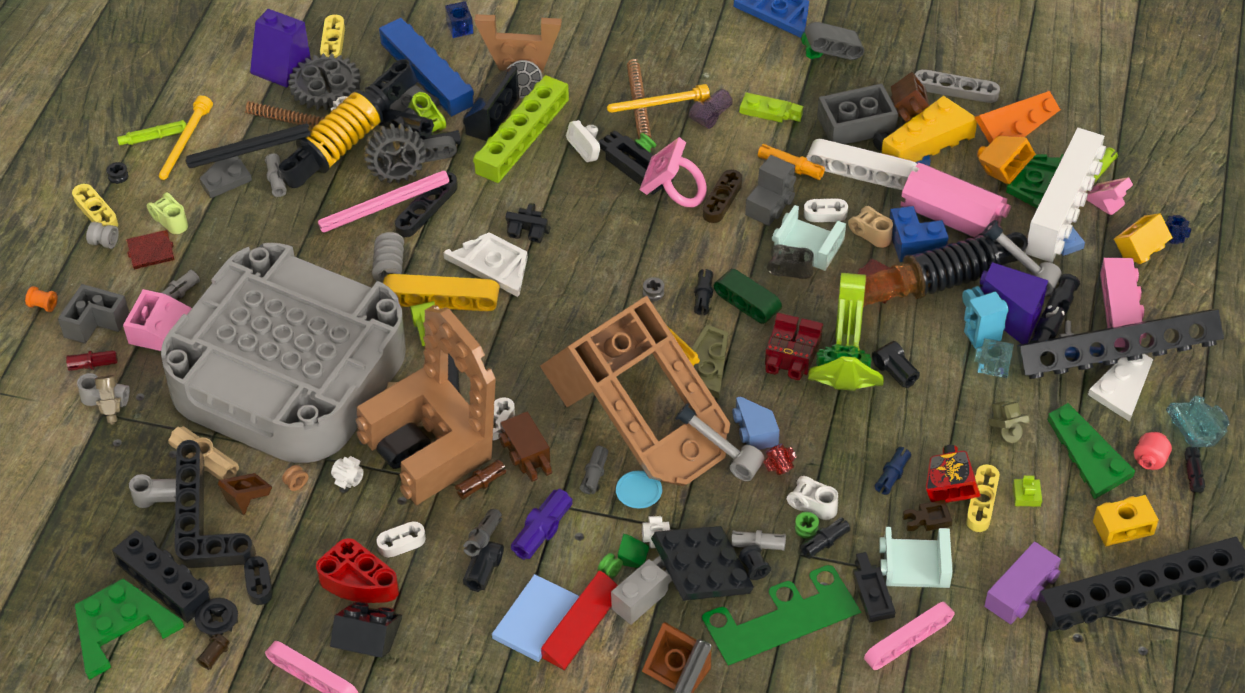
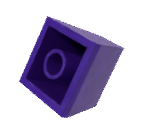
M267 9L255 22L250 72L255 76L287 88L289 86L288 80H290L289 75L293 73V68H299V62L305 64V58L311 60L305 22Z
M992 262L989 270H984L981 276L980 284L983 287L981 286L980 289L984 295L996 291L1001 300L1006 302L1008 313L1006 315L1004 331L1019 343L1026 344L1029 342L1041 315L1048 280Z

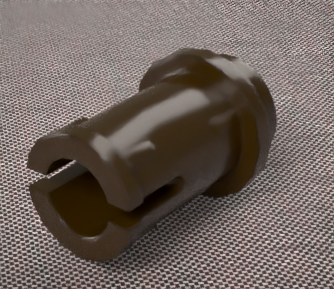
M221 634L211 636L209 639L210 643L196 659L199 665L207 670H211L221 654L229 649L228 645L230 642Z

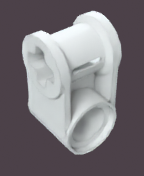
M807 476L798 478L796 488L786 498L789 505L800 511L811 512L823 520L834 518L838 512V492L836 489L814 481Z

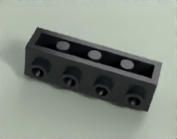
M135 530L112 549L117 565L186 623L195 617V613L201 604L210 600L208 592L210 588L207 583L201 578L198 580L194 578L191 571L184 564H177L167 550L161 551L150 536L146 535L144 537Z

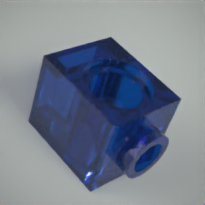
M466 1L445 5L446 22L452 37L456 38L474 34L472 16Z

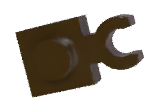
M945 500L919 504V511L914 509L903 511V520H914L907 522V531H915L919 526L923 525L926 531L952 526V518Z

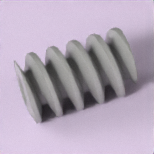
M386 232L375 239L372 276L376 281L383 283L384 277L388 274H402L404 239L401 235L394 232Z

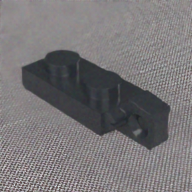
M866 552L856 554L855 565L857 569H853V578L868 622L895 618L896 612L880 567H877V565L871 566Z

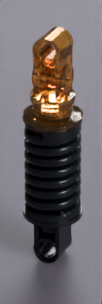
M1019 232L1006 235L1023 252L1026 250L1028 240L1025 235ZM982 233L974 238L934 248L931 251L907 255L903 259V265L896 264L891 266L889 270H882L866 276V295H864L863 307L876 302L887 301L896 296L900 298L907 297L910 293L916 299L923 298L927 292L934 294L937 290L944 291L945 288L951 289L953 286H960L962 283L967 284L970 281L981 279L984 270L988 271L992 262L1004 265L1018 260L997 240L993 241L988 235L984 236Z

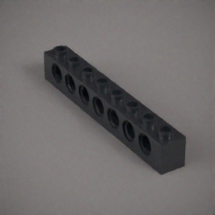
M1209 309L1016 346L1022 375H1029V379L1044 377V372L1053 371L1054 374L1069 372L1068 368L1078 366V370L1093 368V363L1103 362V365L1118 363V358L1127 357L1128 361L1142 359V354L1151 352L1152 356L1168 354L1167 349L1177 348V352L1191 350L1194 344L1201 343L1202 347L1217 345L1216 340L1224 339L1219 309ZM1196 324L1199 327V334L1192 338L1189 334V328ZM1171 328L1175 336L1171 342H1167L1164 339V333L1167 329ZM1147 333L1150 337V342L1147 346L1142 347L1139 343V338L1142 334ZM1118 338H1123L1125 348L1118 352L1114 347V343ZM1097 342L1101 346V351L1098 355L1092 356L1090 346ZM1069 347H1074L1076 357L1068 361L1065 357V351ZM1048 351L1052 356V360L1049 364L1043 365L1040 361V356L1043 352Z
M1237 536L1042 590L1040 591L1037 607L1050 632L1059 629L1062 631L1067 630L1073 625L1084 622L1092 623L1098 618L1109 615L1117 616L1123 611L1133 608L1141 609L1148 604L1158 601L1166 602L1172 597L1182 594L1191 595L1200 589L1207 587L1210 589L1215 588L1221 583L1228 581H1240L1245 577V549Z

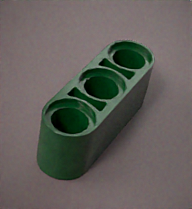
M731 268L713 285L718 296L761 324L768 322L782 309V303L775 294L736 269Z

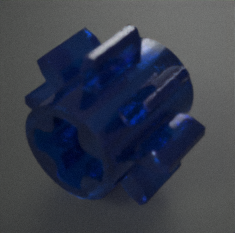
M1180 215L1168 216L1165 224L1172 236V239L1168 242L1172 244L1184 243L1185 237L1189 238L1192 230L1188 227L1190 221H1187Z

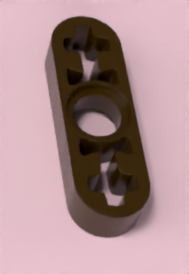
M731 169L723 172L703 205V218L705 221L717 223L723 219L742 187V174L739 171ZM724 193L727 194L728 197L725 199L718 198L717 195Z

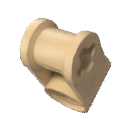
M865 206L861 209V213L858 216L849 219L848 225L851 231L871 242L874 246L884 248L892 243V220L875 211L872 207Z

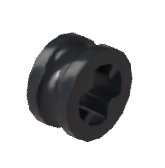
M122 162L112 163L106 169L108 179L112 183H123L129 177L127 166Z

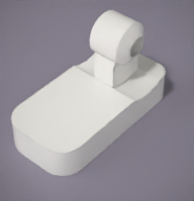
M579 120L570 122L566 134L570 144L586 162L598 159L600 145L595 139L598 128L595 125L583 127Z

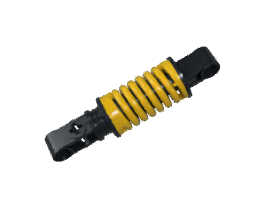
M401 59L393 63L372 84H368L364 91L353 90L343 103L339 104L336 109H333L318 125L312 128L310 137L296 140L298 149L279 165V170L290 188L302 186L316 171L321 173L329 171L330 167L340 159V156L345 155L346 151L350 150L353 145H356L359 139H363L365 134H368L370 130L383 122L382 112L387 111L390 105L417 83V77L408 60Z

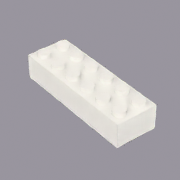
M1077 128L1031 221L1028 246L1025 254L1051 263L1056 254L1061 255L1065 244L1063 240L1064 238L1068 239L1072 231L1073 225L1071 223H1076L1079 217L1080 209L1078 208L1079 206L1084 207L1088 196L1086 192L1087 190H1092L1095 182L1094 175L1098 176L1103 163L1099 162V160H1102L1106 150V146H1103L1104 135Z

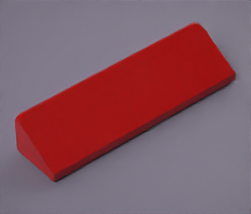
M600 570L597 572L541 647L542 659L565 670L612 607L611 591L618 585Z

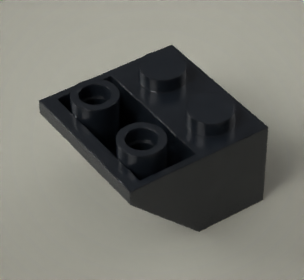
M353 602V604L335 614L330 647L382 658L391 650L402 620V614L394 613V609L387 607L373 609L369 608L367 603Z

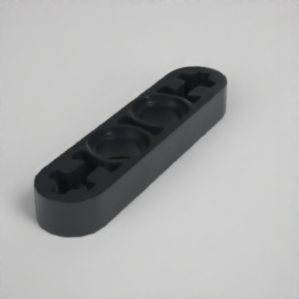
M446 172L449 177L448 184L420 194L396 218L395 229L397 234L404 238L413 236L458 189L455 174ZM431 195L439 196V198L436 200L428 199V197ZM417 209L425 210L423 214L414 213Z

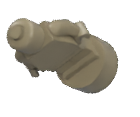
M115 375L95 378L96 389H99L101 400H97L96 404L101 414L107 415V423L115 424L117 422L116 413L120 412L121 397L115 398Z

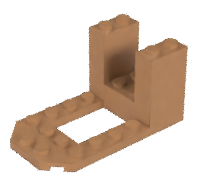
M645 296L540 365L566 407L571 406L590 393H594L650 479L685 486L723 460L726 453L689 423L687 425L685 423L658 441L616 376L652 353L685 404L688 403V407L696 412V417L724 439L729 434L730 422L648 296Z
M436 305L425 310V322L423 323L425 328V336L423 337L425 342L424 367L357 406L356 423L358 431L356 434L361 443L367 444L372 451L377 448L378 443L383 438L408 423L418 424L422 421L424 428L428 432L432 431L436 436V441L401 461L400 490L404 497L411 499L416 506L492 459L496 378L490 368L485 369L481 358L485 354L480 344L449 308L444 307L440 310ZM448 353L454 359L458 370L462 373L465 372L470 378V405L448 380Z

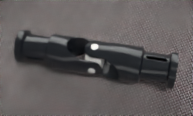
M1066 273L1061 275L1058 281V288L1053 290L1035 328V336L1029 343L1056 338L1065 315L1073 302V294L1080 286V281L1076 276ZM1048 351L1043 352L1041 356L1047 355Z

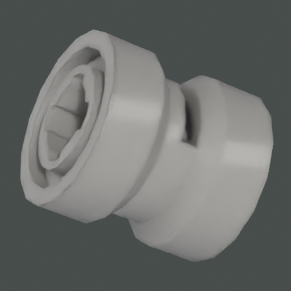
M94 221L90 223L87 229L86 240L88 244H102L103 247L112 249L117 243L119 231L116 226H103L102 223Z

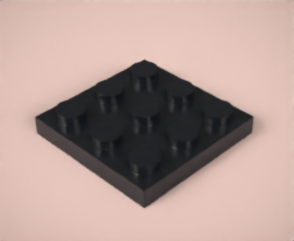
M722 526L654 532L651 540L683 601L750 594L754 586Z

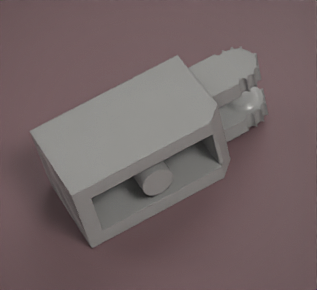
M660 555L653 561L648 559L611 591L612 610L630 625L665 596L668 591V584L672 579L667 569L665 571L662 570L665 565Z

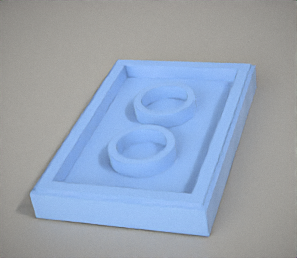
M534 574L493 631L492 639L539 662L542 658L541 647L579 596Z

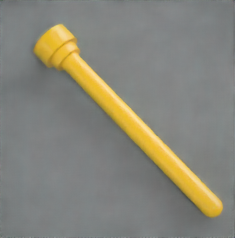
M701 84L692 88V91L609 104L607 111L613 113L686 100L698 101V103L708 102L710 92L706 84Z
M200 95L193 103L194 113L159 173L161 180L167 179L201 117L208 114L213 107V102L208 97Z

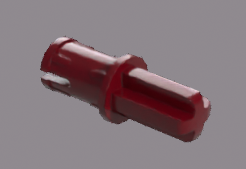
M91 350L85 354L66 356L68 371L87 368L94 370L97 366L112 365L118 361L117 353L113 350L93 353Z

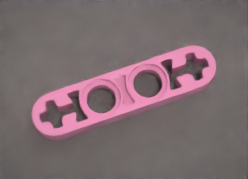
M945 602L938 603L871 647L865 654L864 660L873 670L882 668L948 624L954 616V611Z
M274 641L265 651L266 657L273 664L322 693H358L357 689L345 679L279 641Z

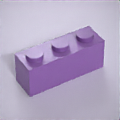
M1034 541L987 592L984 607L1010 625L1017 617L1023 618L1030 607L1029 604L1033 600L1038 601L1040 591L1045 590L1048 583L1053 584L1058 579L1061 573L1058 570L1061 558Z

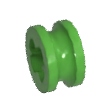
M642 132L640 139L634 140L650 153V149L657 146L651 138Z
M811 512L800 513L795 521L796 534L806 539L814 537L818 531V517ZM806 522L807 525L811 524V527L806 528V525L803 527L802 523Z
M609 553L601 560L597 572L600 570L613 579L620 572L623 561L619 558L615 559V555Z

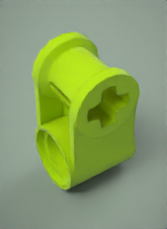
M424 92L416 93L407 108L413 109L418 116L432 119L434 124L432 133L437 130H444L446 128L445 118L438 111L430 96Z

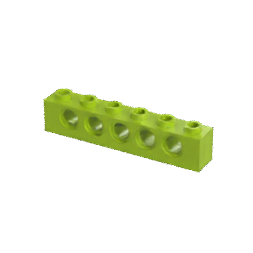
M547 75L540 82H537L529 95L523 98L522 103L499 126L497 132L488 138L485 146L476 152L473 158L475 174L499 183L569 101L568 84Z

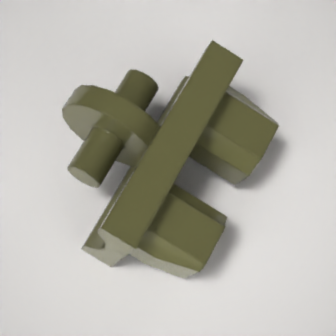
M1002 401L992 404L994 417L988 419L989 426L999 427L1000 435L1004 441L1009 443L1017 442L1023 433L1019 423H1029V416L1021 414L1018 402L1009 403V401Z

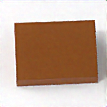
M664 622L642 672L674 690L697 640ZM712 648L691 693L695 691L711 669Z

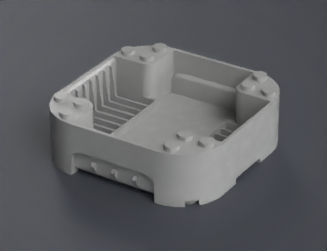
M263 243L262 248L259 247L250 250L249 247L244 248L232 255L211 279V286L187 315L183 314L163 341L161 357L172 402L178 412L187 419L281 460L293 463H309L325 459L338 452L358 428L356 423L357 406L383 392L387 387V383L391 382L403 364L406 346L402 308L398 302V297L388 286L379 281L371 288L294 256L293 247L289 245Z

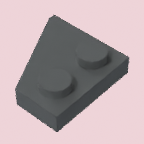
M238 156L215 162L200 177V183L210 198L252 181L251 174Z

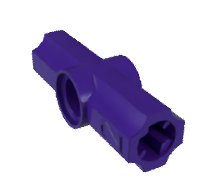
M562 489L553 490L539 509L534 508L531 510L526 518L524 528L511 543V550L514 551L517 557L523 560L530 559L545 539L550 540L558 529L559 521L573 504L572 498L569 497L567 492Z

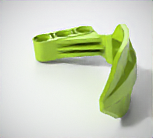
M841 273L835 340L836 344L856 346L859 351L866 275ZM842 356L824 365L814 366L810 368L808 380L818 381L839 390L855 391L859 388L883 386L884 384L882 374L863 364L855 357Z

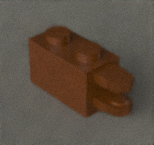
M913 72L891 86L892 96L890 98L894 103L898 116H901L906 122L930 106L926 88Z
M528 411L500 422L501 433L498 434L503 448L507 447L510 451L509 456L513 465H518L523 474L526 473L532 482L538 479L535 470L538 467H541L546 476L552 474L549 464L550 447Z

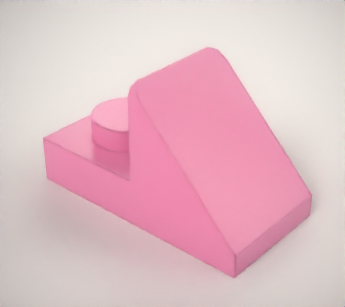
M1129 177L1097 183L1091 191L1087 192V201L1107 214L1113 215L1125 205L1122 197L1126 195L1125 191L1133 186Z

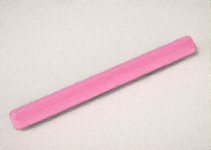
M445 171L435 173L320 219L318 225L323 233L448 184L449 177Z

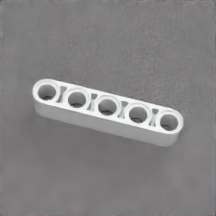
M824 139L814 140L806 157L808 161L824 166L825 172L902 191L910 173L919 170L918 167H915L917 164L910 160Z

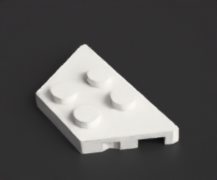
M491 233L479 236L476 240L463 243V248L453 252L450 249L443 252L444 259L482 279L496 281L501 289L517 297L520 295L528 259L527 251Z

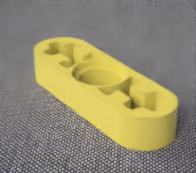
M330 15L325 19L320 47L321 56L324 53L326 57H329L330 50H333L334 58L341 55L345 32L342 16ZM330 38H337L336 41H328Z
M80 184L73 189L72 195L76 205L91 222H99L103 226L113 225L118 227L116 214L92 186ZM93 206H101L97 211L89 210Z
M982 465L976 471L975 478L980 494L987 495L990 500L981 502L977 498L970 499L966 524L975 532H983L990 525L1000 475L998 469L992 465ZM985 475L990 476L988 486L983 485ZM978 510L983 511L981 521H976Z

